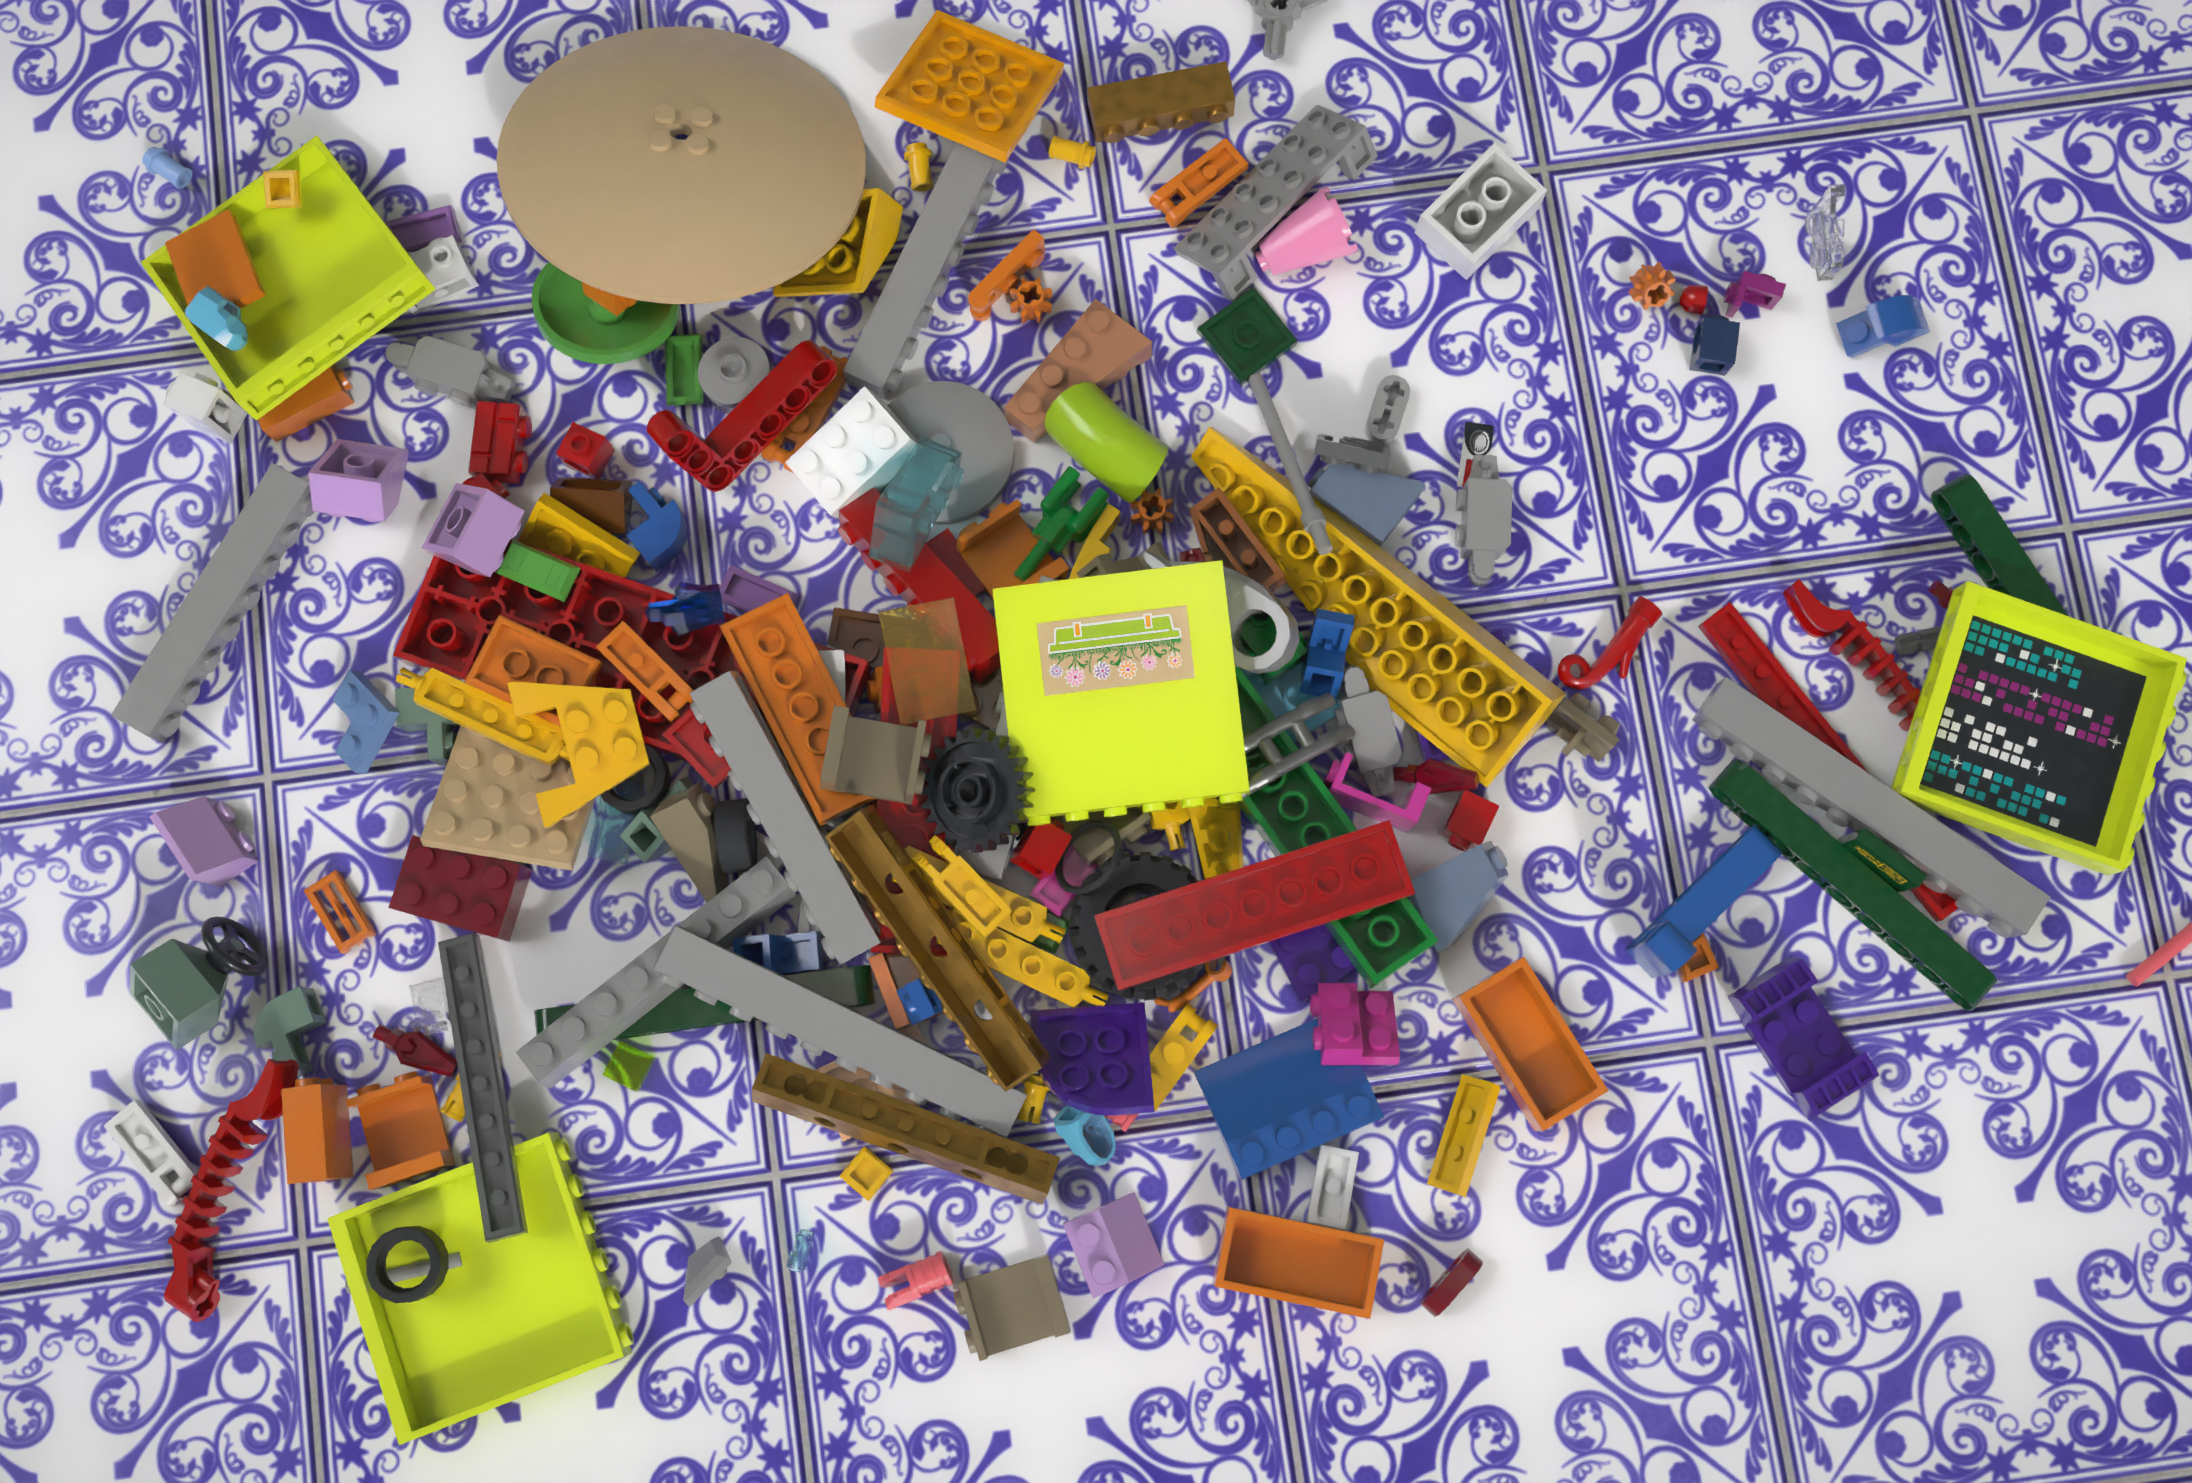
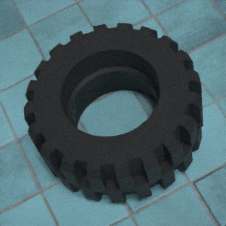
M1140 852V855L1129 856V853L1121 855L1114 873L1101 887L1086 894H1076L1072 903L1073 907L1069 924L1074 954L1090 979L1100 985L1103 990L1129 1000H1155L1158 997L1169 996L1177 992V990L1193 980L1202 969L1204 963L1118 991L1094 915L1111 910L1112 906L1120 898L1129 893L1146 891L1159 895L1199 882L1191 874L1192 871L1184 864L1182 866L1173 862V858L1165 855L1158 857L1151 855V852ZM1106 861L1098 866V870L1092 875H1088L1082 886L1096 881L1108 868L1110 862Z

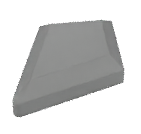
M719 1236L707 1242L688 1257L683 1301L689 1307L696 1302L715 1280L725 1276L727 1267L732 1263L725 1244Z

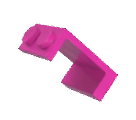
M1346 752L1341 761L1334 759L1323 783L1339 805L1379 822L1390 820L1393 828L1408 833L1418 823L1431 787L1417 782L1407 793L1400 808L1342 783L1353 757L1352 754Z

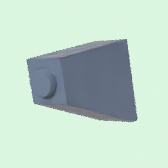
M1330 464L1326 471L1319 468L1308 483V486L1312 488L1310 490L1311 496L1380 547L1412 508L1426 486L1418 480L1382 472L1369 473L1356 469V466L1347 464Z
M1492 841L1482 843L1411 880L1415 894L1409 896L1414 908L1438 939V942L1434 945L1437 953L1456 944L1509 875L1505 868L1508 866L1507 859L1498 846L1494 847Z

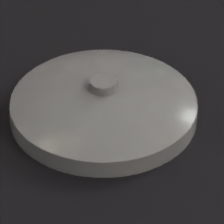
M933 381L911 387L887 404L924 447L916 457L880 490L894 508L904 515L921 522L952 524L977 516L999 498L1012 474L1014 443L1006 417L996 403L987 395L962 383Z

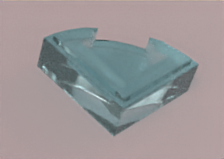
M800 1229L797 1232L794 1250L790 1251L787 1261V1270L800 1273L806 1270L814 1231Z

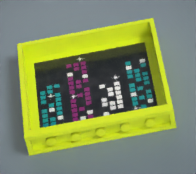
M1967 581L1952 592L1891 789L1921 809L2105 875L2123 872L2131 864L2134 857L2133 840L2145 820V813L2142 810L2146 798L2152 793L2156 779L2153 773L2156 763L2162 758L2166 749V742L2163 739L2167 727L2171 725L2176 715V707L2173 705L2177 692L2182 689L2186 681L2187 673L2184 671L2187 658Z

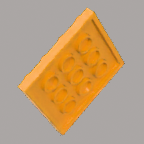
M936 10L876 95L875 108L1006 163L1063 74L1064 63Z

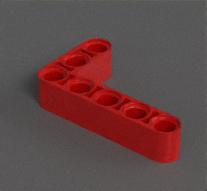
M812 340L800 342L705 439L670 410H662L654 414L648 421L647 433L671 460L712 492L721 491L729 486L826 388L837 373V365Z

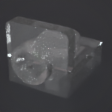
M441 977L409 985L415 1020L410 1021L411 1029L424 1030L425 1036L448 1031L447 1024H451L444 978Z

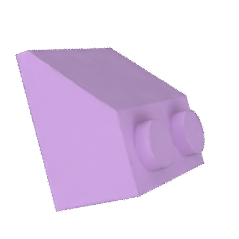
M337 439L308 472L312 510L314 512L327 513L333 517L348 516L362 518L368 522H385L399 502L408 460V449Z
M456 483L421 549L472 573L491 577L492 573L503 562V552L508 542L519 532L521 518L525 511L489 489Z
M202 796L158 811L150 816V819L189 879L222 887L258 862L252 852L255 849L252 840L245 832L237 830L232 822L235 819V815L231 808L222 800L217 801Z
M1134 1192L1063 1222V1227L1093 1299L1124 1286L1164 1265Z

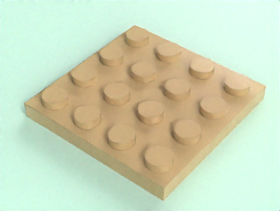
M460 726L420 840L423 846L573 871L595 798L579 810L561 819L552 827L544 828L536 793L575 784L570 761L560 757L550 767L464 726Z

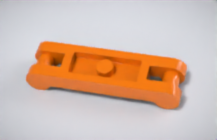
M820 346V348L837 365V373L834 379L761 454L763 459L771 463L777 461L784 464V469L792 473L794 472L785 462L823 426L846 384L843 370L849 359L846 357L840 359L832 355V350L824 346ZM786 441L795 445L793 450L787 451L783 449Z

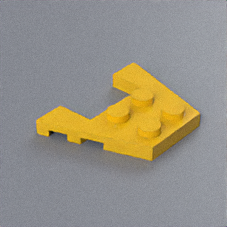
M514 681L507 683L517 718L557 709L575 779V784L536 793L544 828L552 827L561 819L587 805L588 802L605 791H609L650 765L630 689Z

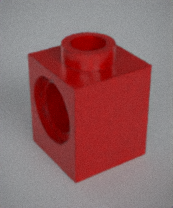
M572 422L556 454L566 467L592 479H600L615 449L605 436Z
M1464 790L1459 795L1441 835L1449 838L1447 843L1450 846L1466 852L1483 843L1500 806L1468 790Z
M1051 817L1050 824L1027 826L1009 858L1010 862L1039 880L1052 875L1073 837L1063 831L1065 828L1063 824Z

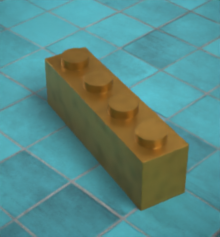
M1227 61L1087 87V104L1096 142L1115 143L1128 136L1138 134L1140 136H1151L1158 133L1159 130L1170 128L1183 130L1196 123L1206 121L1220 123L1228 119V117L1234 116L1235 96Z

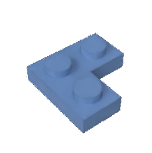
M349 670L333 698L334 703L351 720L335 752L354 773L367 774L400 712L361 671Z

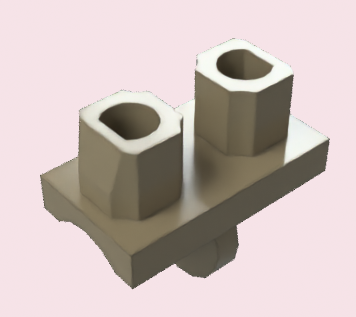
M1576 693L1570 699L1565 698L1545 722L1556 729V735L1566 742V745L1561 750L1564 755L1568 756L1575 749L1583 756L1590 755L1600 762L1619 741L1616 734L1620 723L1606 715L1595 721L1586 714L1591 707L1590 701L1580 693Z

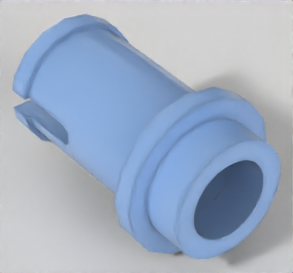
M151 147L143 155L142 163L146 166V170L151 174H159L176 188L183 189L191 181L192 170L171 158L168 151L164 148Z

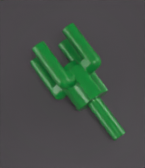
M1071 466L1067 467L1041 501L1040 506L1043 510V518L1031 532L1038 542L1014 572V576L1022 582L1031 576L1049 551L1060 555L1071 540L1075 543L1084 542L1108 505L1107 499L1110 495L1100 487L1096 489L1079 512L1068 504L1081 487V484L1077 481L1080 473Z

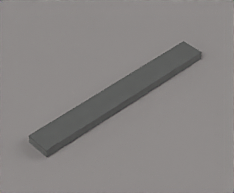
M471 933L440 941L438 946L485 1242L492 1243L526 1234L528 1229L480 938L478 934Z

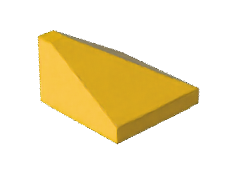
M299 170L263 171L266 208H302Z

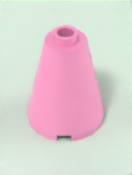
M1328 186L1315 193L1257 243L1260 250L1254 254L1263 272L1270 269L1273 275L1353 255L1359 251L1356 243L1351 246L1348 244V241L1351 240L1352 232L1336 199L1333 197L1327 200L1326 196L1330 195Z

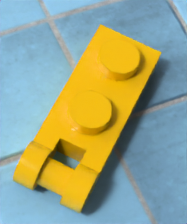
M1187 1003L1150 1053L1154 1112L1219 1026L1211 1019L1206 1021L1196 1014L1197 1009ZM1185 1025L1198 1033L1192 1043L1179 1034Z

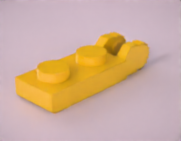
M934 836L929 840L932 849L945 859L949 865L939 873L931 865V862L919 852L912 857L913 862L932 880L930 883L983 938H986L1012 912V909L960 855L956 856L942 840Z

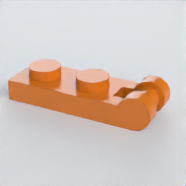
M1224 138L1154 192L1149 199V203L1155 210L1160 209L1166 216L1164 220L1171 228H1175L1190 213L1248 169V162L1228 139ZM1176 194L1183 200L1177 206L1171 201V198Z
M1035 229L969 293L970 312L976 321H986L991 316V306L1003 294L1009 295L1010 288L1018 286L1020 277L1028 269L1030 271L1036 269L1045 257L1044 238Z
M624 621L596 646L670 722L680 715L677 711L687 702L690 704L693 702L689 693L694 690ZM671 684L677 691L666 701L660 693Z

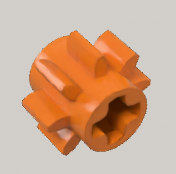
M1657 262L1655 266L1641 265V268L1635 275L1629 278L1634 288L1628 292L1634 302H1640L1644 310H1647L1649 306H1659L1661 308L1670 296L1675 295L1670 284L1674 283L1676 279L1670 270L1666 271L1660 262Z
M1038 277L1035 282L1026 281L1024 278H1021V285L1018 290L1010 288V297L1016 300L1010 304V312H1019L1021 314V323L1024 324L1028 319L1036 320L1039 324L1044 312L1052 313V304L1047 301L1052 298V289L1046 288L1043 290L1041 278ZM1032 297L1037 298V300H1032L1030 304L1025 303V301L1029 302Z
M1160 488L1155 493H1147L1144 490L1139 502L1134 500L1130 503V508L1138 511V513L1131 517V524L1140 523L1143 526L1144 535H1146L1149 529H1156L1158 533L1162 534L1164 521L1173 522L1174 515L1166 511L1173 506V499L1164 500L1161 496ZM1151 506H1155L1158 508L1157 512L1152 517L1147 516L1146 511H1149Z

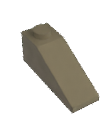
M697 783L663 800L650 815V818L707 903L728 887L727 873L721 869L716 848L714 829L716 804L712 796L704 792L701 785Z

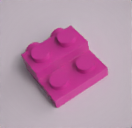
M1318 983L1317 994L1310 995L1311 1017H1317L1318 1027H1313V1049L1320 1050L1321 1065H1398L1400 1051L1393 991H1357V983Z

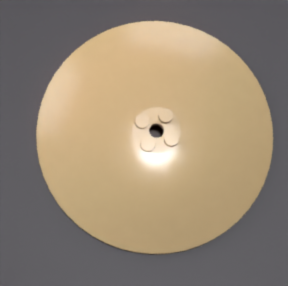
M655 27L625 32L590 43L556 61L539 74L524 89L513 104L502 127L496 158L499 186L508 213L521 235L539 254L566 274L592 287L618 296L663 304H699L736 299L764 291L800 274L820 260L846 232L858 210L866 180V153L858 122L847 102L822 74L793 54L768 42L739 33L704 27ZM679 134L688 135L687 139L685 140H678L673 138L674 136Z

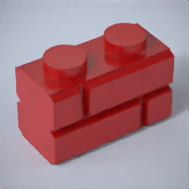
M477 402L468 473L472 477L482 473L489 482L496 478L502 484H520L521 473H526L528 468V455L526 451H523L525 438H530L532 434L531 417L528 416L521 405L515 403Z

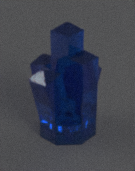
M680 582L674 590L675 594L672 600L648 603L645 610V615L651 622L662 621L665 626H671V629L678 636L708 625L725 623L720 584L698 585Z

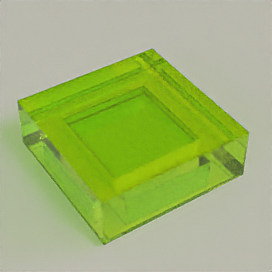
M620 1040L602 1075L635 1092H639L656 1057Z

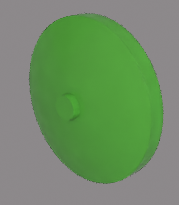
M550 262L538 274L532 290L533 314L542 336L561 353L588 363L616 364L647 355L658 348L670 336L680 314V304H663L638 300L633 306L627 307L616 316L593 299L584 295L581 281L566 274Z

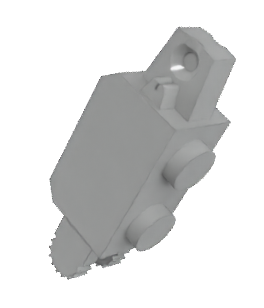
M427 335L418 339L415 347L394 342L385 348V357L390 363H393L397 370L403 371L415 383L414 388L432 396H435L436 392L449 395L448 398L451 401L463 406H469L470 402L477 404L478 401L485 400L509 403L515 388V383L511 379L494 371L491 363L487 361L482 352Z
M1474 455L1469 478L1463 488L1457 490L1456 511H1462L1461 525H1456L1455 546L1461 547L1460 558L1468 559V580L1478 587L1487 584V581L1492 577L1491 575L1494 574L1495 560H1498L1511 545L1512 486L1506 480L1499 479L1497 456Z
M1348 665L1345 667L1341 682L1344 697L1337 698L1339 707L1334 709L1338 728L1348 724L1355 731L1354 738L1348 740V744L1343 745L1344 753L1347 752L1353 755L1349 766L1355 765L1356 770L1362 773L1372 796L1378 797L1395 792L1392 765L1398 763L1402 756V751L1388 697L1375 689L1369 690L1367 678H1364L1366 675L1363 673L1364 670L1354 665Z

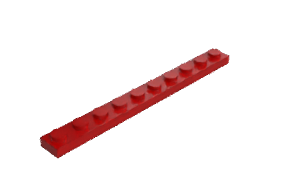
M1731 602L1698 626L1752 695L1869 773ZM1924 883L1920 887L1910 889L1936 922L1942 921L1958 909L1955 905V899L1946 893H1938L1931 890Z

